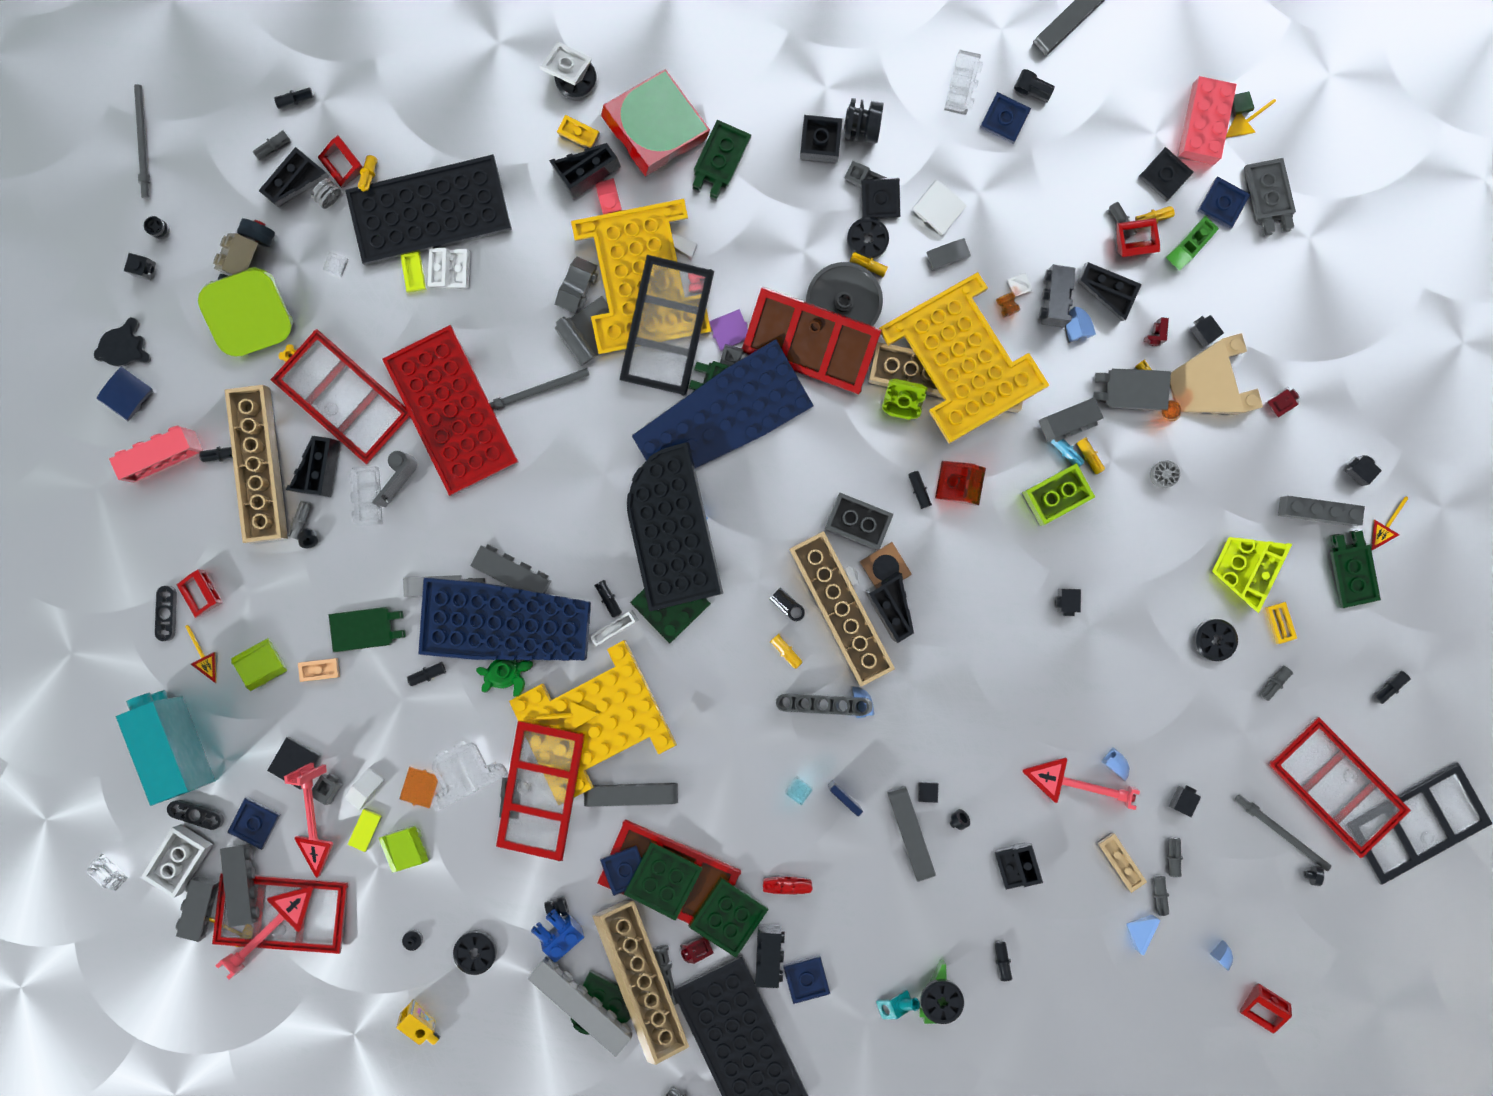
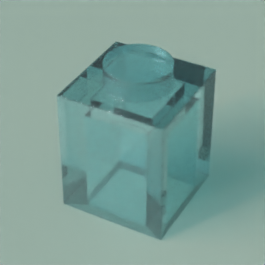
M796 776L785 790V793L802 805L813 789L809 784Z

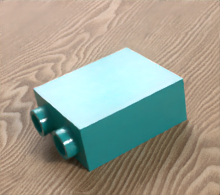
M163 690L153 694L146 693L126 701L130 711L115 717L150 806L216 781L183 696L168 698L166 691Z

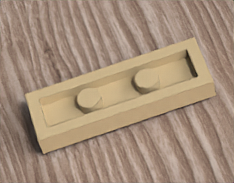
M1114 833L1097 843L1129 892L1132 893L1147 883Z

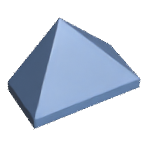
M1154 915L1127 923L1134 947L1142 955H1145L1160 922Z

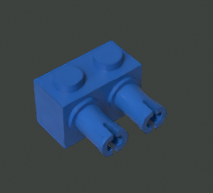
M553 909L551 911L552 915L548 913L546 920L554 928L549 932L539 922L536 926H533L531 932L540 939L542 951L556 963L584 938L582 926L570 915L563 919Z

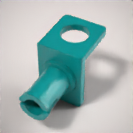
M908 990L901 992L891 1000L876 1001L882 1019H898L907 1012L917 1011L920 1008L919 1000L911 998ZM883 1005L888 1007L890 1014L884 1011Z

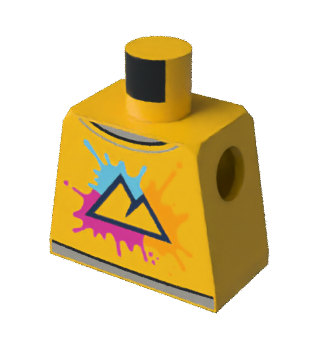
M414 999L400 1012L396 1028L418 1045H421L425 1040L434 1045L441 1037L434 1031L436 1022L434 1018Z

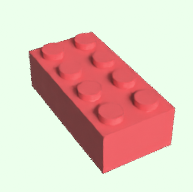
M1201 76L1196 79L1191 89L1178 157L1213 165L1222 159L1237 84Z
M174 426L169 428L168 432L163 435H153L150 437L151 440L145 443L138 442L127 451L120 450L116 452L115 456L109 458L118 480L134 483L197 455L203 449L194 430Z

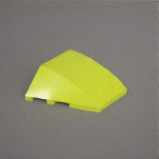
M1229 537L1212 572L1259 614L1292 544Z

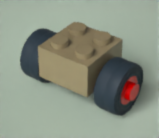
M242 218L237 233H228L227 236H223L220 243L222 247L220 254L217 253L213 260V264H215L214 269L224 273L219 275L218 280L228 275L248 270L257 245L270 247L275 232L266 227V224L261 221Z

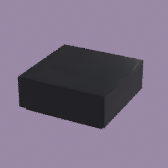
M919 782L918 802L938 803L939 783Z

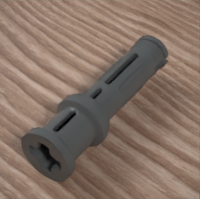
M660 945L654 947L653 952L673 1005H676L678 1002L672 992L675 988L671 974L672 961L669 960L668 956L669 947L668 945Z

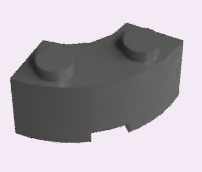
M576 257L569 266L567 275L558 290L554 305L575 314L579 308H583L587 301L586 294L591 284H594L597 280L598 274L596 270L598 265Z

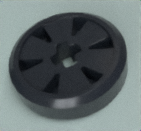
M590 63L583 79L576 85L554 76L560 93L573 100L586 98L594 91L597 84V75L592 63Z
M861 218L854 222L848 231L847 245L852 254L856 252L874 260L886 251L889 244V233L886 226L875 218ZM871 235V241L873 242L865 243V238L863 236Z
M1210 619L1200 624L1196 629L1194 645L1197 652L1203 658L1211 661H1223L1231 657L1236 651L1238 635L1235 628L1229 622L1221 619ZM1214 635L1215 637H1220V639L1218 640V645L1216 643H1212V641L1214 640Z
M469 931L463 934L453 949L455 964L462 972L470 975H479L486 972L493 965L497 955L494 940L482 931ZM474 948L478 949L477 953H479L480 956L477 955L476 957H473V953L470 952V950L473 951Z
M937 979L925 986L921 993L920 1003L924 1014L929 1020L937 1024H948L955 1021L961 1015L964 1008V997L954 982L947 979ZM941 997H944L947 1001L946 1004L943 1003V1006H940L938 999L941 1000Z

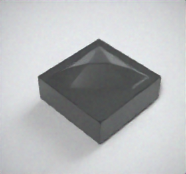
M725 344L720 363L731 366L741 360L744 349Z

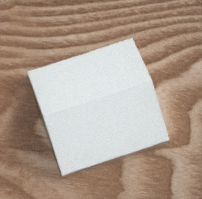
M557 42L540 66V69L576 85L583 79L592 58Z

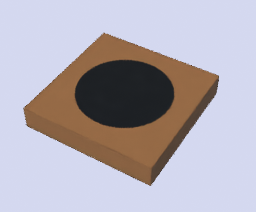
M893 542L859 561L873 585L878 584L896 572L902 573L903 580L912 575Z

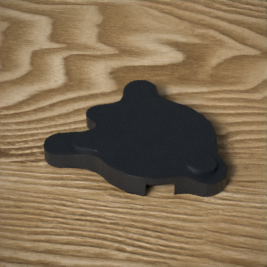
M130 317L122 327L107 331L101 337L98 348L94 351V358L97 361L106 362L116 367H124L133 362L149 363L151 356L144 350L145 338L135 336L139 325L138 320Z

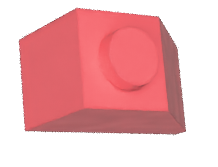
M614 178L598 182L596 188L603 214L622 211Z

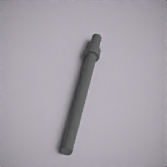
M135 84L134 94L140 170L138 183L141 185V198L147 199L149 198L150 175L147 168L142 85Z
M585 368L516 394L493 399L490 405L493 410L505 408V405L578 380L590 374L588 369Z
M1241 795L1235 798V801L1242 805L1247 813L1251 816H1256L1320 867H1323L1324 870L1329 871L1331 869V865L1264 814L1255 803H1250Z

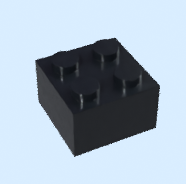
M804 115L800 159L837 163L842 118Z

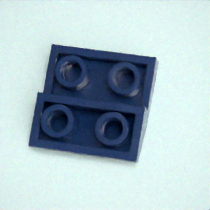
M121 366L102 388L97 396V400L126 421H129L141 409L140 404L153 392V389Z

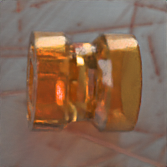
M1014 292L996 299L997 304L1002 306L1001 314L1003 318L1021 310L1019 304H1016L1014 301L1016 298Z
M1170 400L1168 411L1161 410L1163 418L1169 422L1178 420L1181 416L1180 404Z

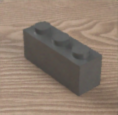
M1094 397L1038 421L1047 442L1053 439L1055 442L1066 438L1065 434L1071 433V436L1082 432V427L1086 426L1087 429L1097 426V421L1103 419V415Z
M196 876L188 881L185 889L187 892L186 899L183 900L180 908L182 911L181 918L176 923V937L196 942L206 937L219 881Z

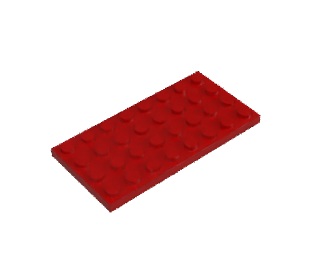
M451 325L382 359L449 496L519 462Z

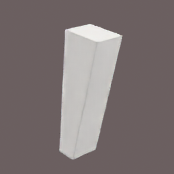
M672 233L675 251L692 260L697 243Z
M633 610L591 635L590 638L595 646H598L638 621V618Z

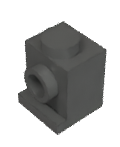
M331 773L320 775L312 788L313 798L324 805L331 804L342 785L338 782L339 778ZM328 784L331 785L329 791L326 789V786Z

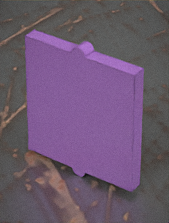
M740 309L709 321L713 331V338L716 339L720 351L724 349L725 344L734 346L745 341L748 328Z

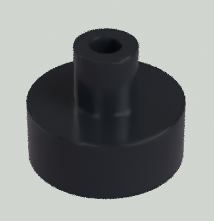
M308 528L303 529L297 536L299 546L302 548H312L318 543L317 533Z
M958 809L952 813V821H950L952 828L956 827L959 830H964L970 826V818L964 810Z
M1312 866L1310 871L1305 870L1304 878H1308L1311 885L1321 886L1324 881L1323 867Z
M417 930L408 931L402 939L403 946L410 951L418 949L423 942V936Z

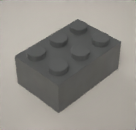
M839 493L825 530L878 551L894 514Z

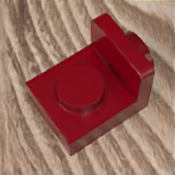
M1159 318L1153 325V334L1155 336H1146L1144 342H1148L1150 346H1161V344L1166 342L1169 318Z
M1286 387L1284 391L1268 400L1267 403L1279 418L1299 405L1298 399L1300 396L1294 388L1290 390L1289 387Z
M703 936L688 944L680 945L682 949L681 956L687 963L695 964L714 954L709 940Z

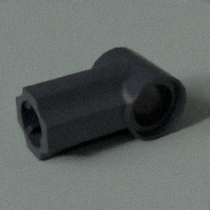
M1023 69L1014 89L1020 94H1030L1048 103L1055 86L1037 78L1034 72Z
M781 587L769 599L792 621L797 622L804 618V608ZM795 607L800 608L802 611V615L799 618L791 616V610Z

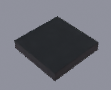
M1165 147L1139 177L1164 200L1168 201L1193 174V171Z
M899 177L861 180L862 218L900 217Z
M286 737L267 771L284 780L285 775L309 763H314L315 767L321 755L294 739ZM293 785L300 790L302 789L301 786Z

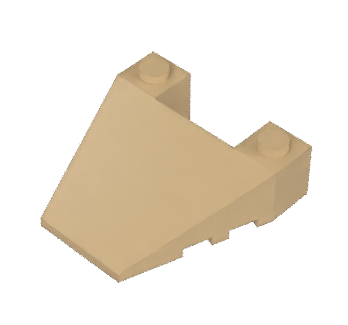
M1242 333L1215 342L1171 372L1170 388L1177 412L1238 415L1263 407L1258 389L1239 394L1229 358L1247 352Z

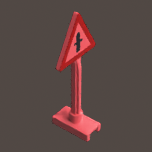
M1066 757L1023 769V773L1055 803L1059 800L1061 786L1066 785L1117 798V800L1125 802L1127 808L1136 810L1137 806L1133 802L1136 799L1135 794H1140L1136 787L1128 786L1127 790H1115L1064 777L1067 764Z
M309 763L285 775L284 780L286 784L298 785L303 789L309 837L296 836L294 839L313 874L318 878L322 873L333 842L320 840L317 837L312 795V779L326 773V765L323 764L315 768L314 763Z
M309 886L268 897L267 901L279 914L239 953L236 952L234 955L231 953L215 966L220 968L224 965L230 972L227 978L231 979L245 968L242 964L245 961V957L284 920L297 932H300L314 887Z

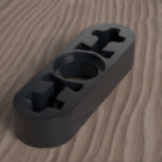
M161 586L156 592L155 637L159 641H170L175 636L177 592L172 586ZM163 592H169L170 596L166 598V596H163ZM166 602L170 603V605H162V603ZM164 608L170 610V617L164 619L161 615V611ZM161 622H170V624L165 625L161 624ZM161 631H169V635L161 634Z
M175 800L167 806V813L170 817L209 830H215L224 823V817L220 812L190 802ZM179 805V806H178L179 809H182V810H186V809H187V811H186V812L180 811V812H177V813H176V809H174L173 807ZM193 809L200 812L198 820H194L191 817ZM215 816V820L218 821V823L212 825L211 820L204 819L205 817L212 818Z

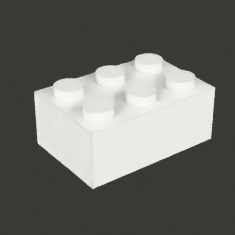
M181 824L172 827L141 878L172 898H175L184 892L188 881L192 879L213 844Z

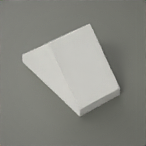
M369 768L351 786L345 799L358 810H361L384 779Z

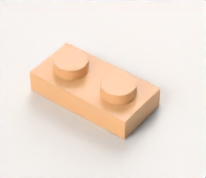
M338 658L298 663L300 682L340 677Z

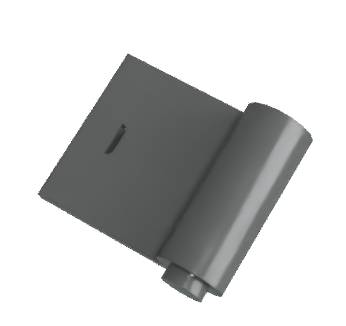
M603 296L571 318L566 319L564 316L555 322L557 325L555 330L580 366L585 365L599 355L591 316L610 313L608 303Z
M394 451L389 455L388 464L396 472L372 501L374 505L387 507L391 503L394 496L417 468V461L413 456L401 451Z

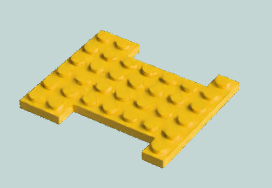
M684 199L571 221L575 241L594 237L610 312L591 316L598 354L626 349L646 256L651 255L677 262L669 222L688 219ZM653 264L646 295L691 306H699L701 294L689 297L684 296L679 270ZM644 302L637 337L664 342L692 336L697 314ZM707 309L700 334L711 332Z
M978 272L879 327V329H882L881 335L888 346L903 337L907 339L943 397L944 401L931 408L929 413L949 444L1049 387V383L1030 353L1012 362L974 302V297L988 289Z
M626 640L607 649L615 665L614 668L552 700L545 685L540 684L509 701L518 721L521 720L585 734L574 798L594 788L586 772L587 769L650 737L658 754L677 745ZM570 701L599 714L572 730L571 718L536 719L537 716L571 714ZM526 731L525 736L539 765L570 771L575 741ZM544 774L558 805L563 804L568 779Z

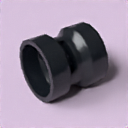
M150 216L144 221V230L156 239H164L168 236L170 232L169 225L160 218Z
M564 896L557 898L556 901L544 902L546 914L550 913L552 915L551 911L555 909L561 916L569 915L568 905Z

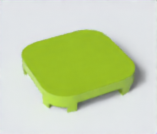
M252 267L225 278L211 281L199 293L198 304L216 344L227 355L243 356L284 341L290 334L293 324L292 315L290 316L272 274L263 269Z

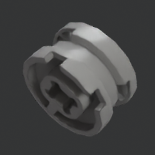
M325 178L312 190L314 195L311 194V198L318 202L323 209H326L337 201L341 194V189L334 185L329 178Z
M1169 460L1158 462L1150 471L1152 483L1159 488L1171 487L1180 478L1178 465Z

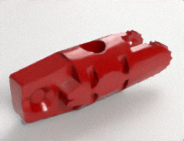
M771 877L763 879V892L797 895L811 893L813 890L812 881L809 878Z

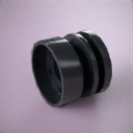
M851 98L845 117V139L850 140L851 131H855V141H858L862 132L865 133V142L877 144L884 102L871 101L869 108L864 109V99H861L860 107L856 108V98Z

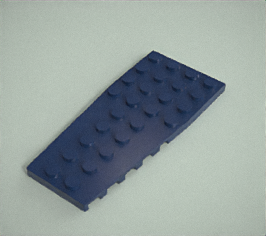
M775 339L725 368L704 385L632 434V438L646 461L651 455L662 449L688 442L694 467L697 468L766 435L814 405Z
M424 578L418 654L471 660L584 661L587 660L591 602L482 582Z

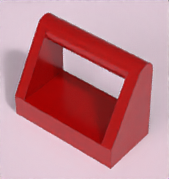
M338 135L329 142L318 156V159L341 188L360 175V170L363 168ZM338 149L353 166L344 178H342L327 158Z
M1156 218L1117 223V253L1122 257L1160 252ZM1151 226V240L1125 244L1123 230Z
M198 569L176 584L195 618L223 603L205 570ZM193 580L196 581L208 603L200 610L186 584Z
M1258 983L1241 1007L1240 1013L1274 1034L1292 1017L1291 1003ZM1258 1002L1277 1014V1017L1273 1024H1271L1250 1009Z

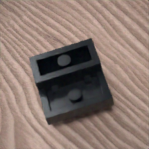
M1032 843L1015 844L1013 847L995 851L1006 890L1043 883Z

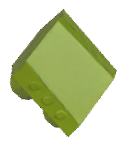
M899 379L889 380L882 404L883 410L889 416L908 420L916 419L921 415L922 404L928 388L914 382Z
M269 638L231 658V664L234 665L245 687L250 691L262 687L268 681L279 677L287 671L286 666Z
M410 826L379 837L392 873L429 861L426 848L423 847L421 842V831L416 826Z

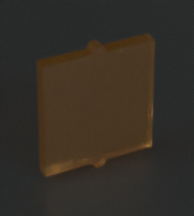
M409 767L399 799L410 802L413 806L420 805L430 808L440 776L429 773L426 769L420 770Z

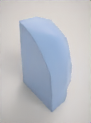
M1080 307L1072 308L1069 311V315L1072 316L1071 322L1066 325L1069 342L1078 341L1081 337L1087 336L1089 338L1096 335L1092 320L1087 312Z
M852 686L853 697L868 698L872 702L871 696L866 690ZM861 701L858 704V709L861 712H865L867 705ZM872 707V711H871L869 714L863 715V716H855V717H856V718H863V717H866V716H869V715H870V716H873V715H874V707Z
M1113 747L1101 762L1126 781L1130 769L1128 762Z
M1222 940L1210 955L1229 971L1233 963V955L1228 944Z

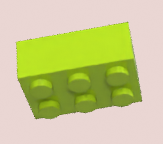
M1077 463L1022 492L1040 526L1095 498Z

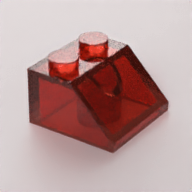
M942 461L935 498L962 504L979 505L986 468L972 463Z

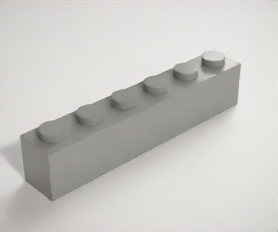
M545 957L529 975L528 980L616 1057L631 1040L633 1035L631 1028L625 1023L621 1024L611 1010L607 1011L603 1008L601 1001L596 997L592 998L583 985H577L568 972H563L559 969L557 962L554 963L551 959Z

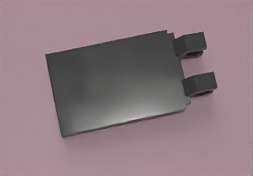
M1279 158L1245 165L1244 171L1251 194L1255 218L1259 224L1262 223L1263 235L1269 236L1273 234L1272 232L1276 231L1274 221L1281 220L1282 233L1290 232L1294 228L1293 214L1296 213L1284 159Z
M1112 368L1108 373H1095V382L1107 383V393L1094 392L1093 398L1095 397L1096 401L1106 402V405H1109L1110 408L1168 411L1171 371Z

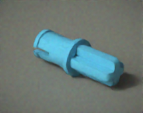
M1054 439L1051 441L1063 454L1062 457L1065 456L1072 464L1077 463L1080 467L1085 462L1073 449L1074 446H1070L1065 439L1055 442Z

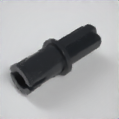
M311 88L296 92L290 90V93L274 97L277 108L281 109L289 105L296 106L298 102L313 98L314 94Z
M219 446L217 449L199 452L202 462L215 460L222 462L224 459L233 458L231 447L221 448Z
M919 471L911 472L908 476L914 489L913 494H916L920 508L923 509L931 506L932 503L926 491L927 487L924 486Z
M602 580L599 584H595L594 586L602 598L601 602L606 605L610 615L613 618L619 616L622 611L614 598L615 594L611 593L606 581Z
M440 662L428 668L423 667V670L407 676V680L410 686L424 681L429 682L431 678L445 674L446 669L443 662Z
M1400 671L1390 682H1386V686L1375 695V699L1379 703L1384 704L1392 695L1398 694L1399 689L1410 681L1411 678L1404 671Z
M995 942L997 956L995 962L999 967L1000 981H1010L1013 978L1010 969L1011 959L1008 957L1006 942Z

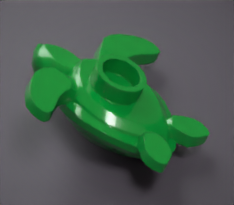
M498 659L494 660L487 669L478 667L476 671L480 676H484L485 682L482 685L481 691L486 693L491 687L502 689L514 685L513 696L519 697L525 687V680L521 676L522 672L530 670L534 663L530 660H521L518 663L516 660Z

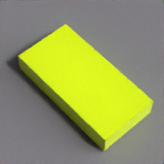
M418 251L401 255L406 292L427 290L421 253Z
M364 808L347 845L366 852L382 816Z

